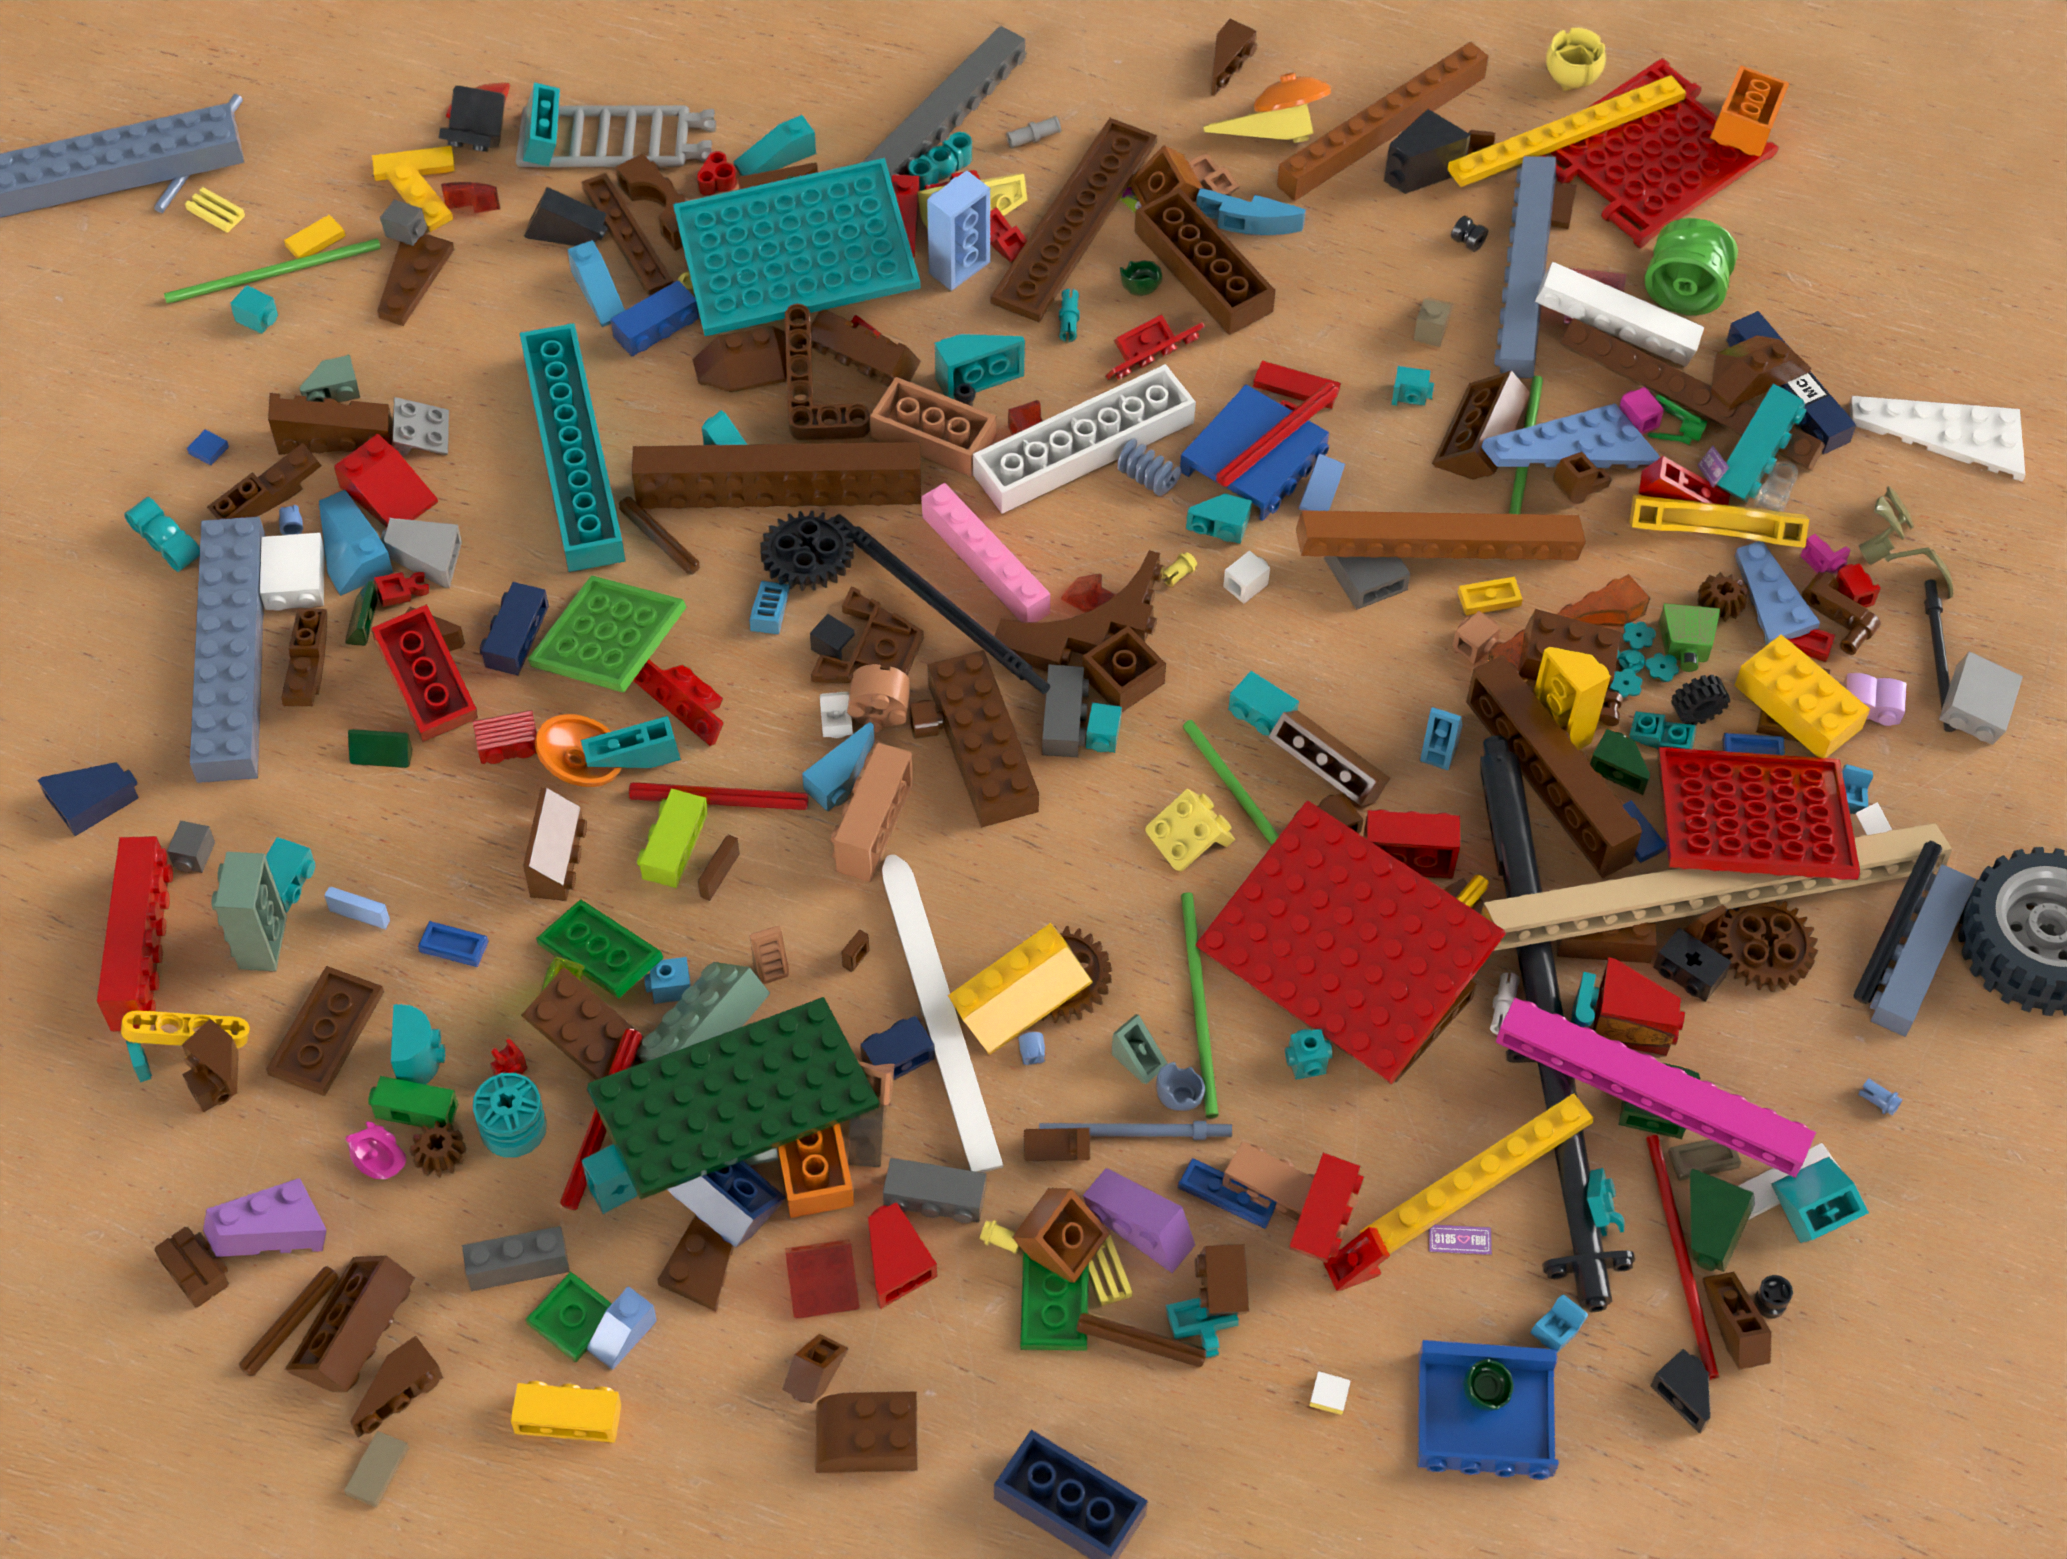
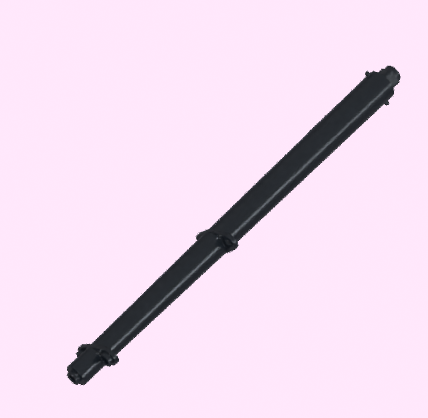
M1490 736L1483 741L1484 756L1480 757V775L1498 876H1503L1507 899L1521 895L1542 893L1519 757L1517 754L1509 752L1508 741L1504 736ZM1551 941L1516 947L1526 1001L1534 1003L1538 1008L1546 1012L1559 1014L1564 1017ZM1511 1049L1506 1051V1059L1509 1062L1538 1063L1546 1110L1573 1093L1577 1096L1575 1078ZM1581 1130L1554 1148L1574 1256L1550 1259L1545 1261L1542 1266L1543 1272L1547 1274L1549 1279H1561L1566 1277L1567 1273H1574L1580 1307L1586 1308L1588 1312H1601L1606 1310L1607 1305L1613 1301L1607 1269L1613 1268L1617 1272L1628 1271L1633 1268L1635 1255L1634 1252L1629 1250L1604 1252L1600 1227L1596 1228L1587 1200L1590 1167L1584 1131Z

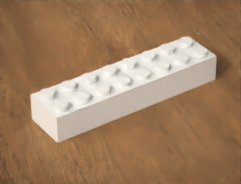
M1165 364L974 453L973 476L1001 514L1119 459L1123 448L1133 438L1137 440V448L1141 444L1149 445L1193 424L1196 402Z

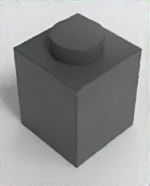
M395 199L380 217L386 237L412 246L424 235L427 229L422 208Z
M180 820L167 850L173 867L183 872H203L215 845L210 827Z

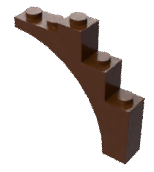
M1149 550L1140 569L1128 585L1111 600L1092 611L1070 619L1052 622H1019L1001 618L994 636L1033 668L1048 672V665L1068 666L1072 651L1085 655L1127 626L1146 642L1148 634L1153 635L1157 624V618L1154 617L1152 606L1155 590L1152 588L1155 581L1160 582L1164 570V565L1160 564V553Z

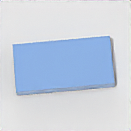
M329 887L324 895L331 912L382 929H386L390 922L386 906L383 903L334 887Z

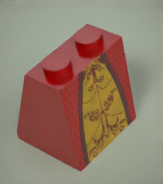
M1608 958L1599 985L1600 989L1593 1030L1604 1038L1623 1043L1629 1049L1667 1056L1670 1046L1677 1044L1679 1030H1682L1685 1012L1680 1011L1681 998L1617 959Z

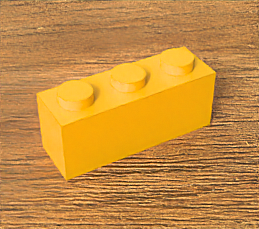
M529 1381L527 1384L517 1383L511 1425L514 1434L615 1443L622 1404L619 1392H615L609 1387L599 1386L592 1390L581 1389L575 1384L568 1383L562 1384L561 1387L547 1386L546 1383L541 1381Z

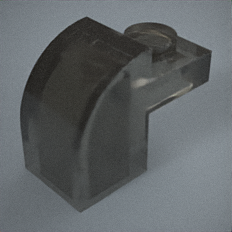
M879 1104L877 1109L850 1119L848 1165L881 1167L887 1105Z

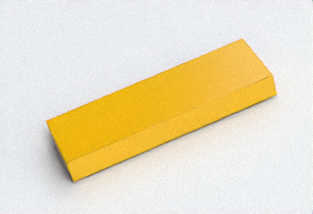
M452 146L372 155L375 181L388 180L385 171L406 159L410 160L421 175L455 171Z

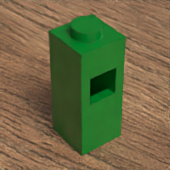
M380 1076L377 1086L371 1088L368 1098V1104L372 1107L376 1119L422 1128L425 1125L429 1129L434 1128L436 1121L440 1123L441 1128L448 1123L452 1125L459 1105L454 1090Z

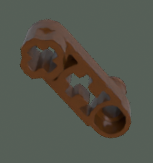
M1818 572L1803 590L1801 596L1808 606L1850 630L1839 646L1846 654L1854 655L1863 642L1869 640L1874 635L1881 622L1867 608L1838 592L1839 583L1834 575L1829 572Z

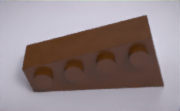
M278 393L269 394L268 421L278 455L289 454L302 443L311 453L355 451L377 434L392 445L393 421L389 404L351 401L349 405H345L330 398H324V402L306 401V396L294 395V399L280 398Z

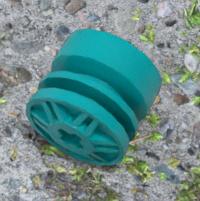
M501 1073L490 1077L479 1086L473 1097V1113L483 1144L492 1153L504 1158L520 1157L532 1152L541 1144L546 1134L547 1120L537 1086L528 1077L517 1073Z

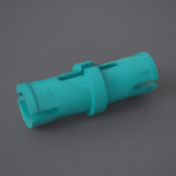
M1065 289L1061 295L1062 308L1058 314V318L1061 321L1059 338L1065 342L1066 333H1069L1068 342H1072L1077 338L1076 331L1077 322L1080 319V311L1078 310L1079 292L1075 289L1072 290V298L1069 297L1070 289Z

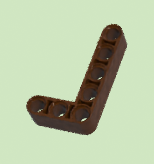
M792 304L785 312L787 399L790 434L797 440L851 439L866 436L870 431V413L866 406L858 403L814 405L810 312L803 304ZM798 318L804 320L802 323L799 324L792 322L793 320ZM796 344L805 345V347L801 349L793 348V346ZM797 369H803L806 371L805 373L800 375L793 373ZM800 394L807 396L804 400L794 398ZM855 418H861L864 420L860 424H855L851 422ZM827 419H833L836 421L834 424L826 425L823 423ZM799 420H805L808 422L806 425L798 426L795 424Z

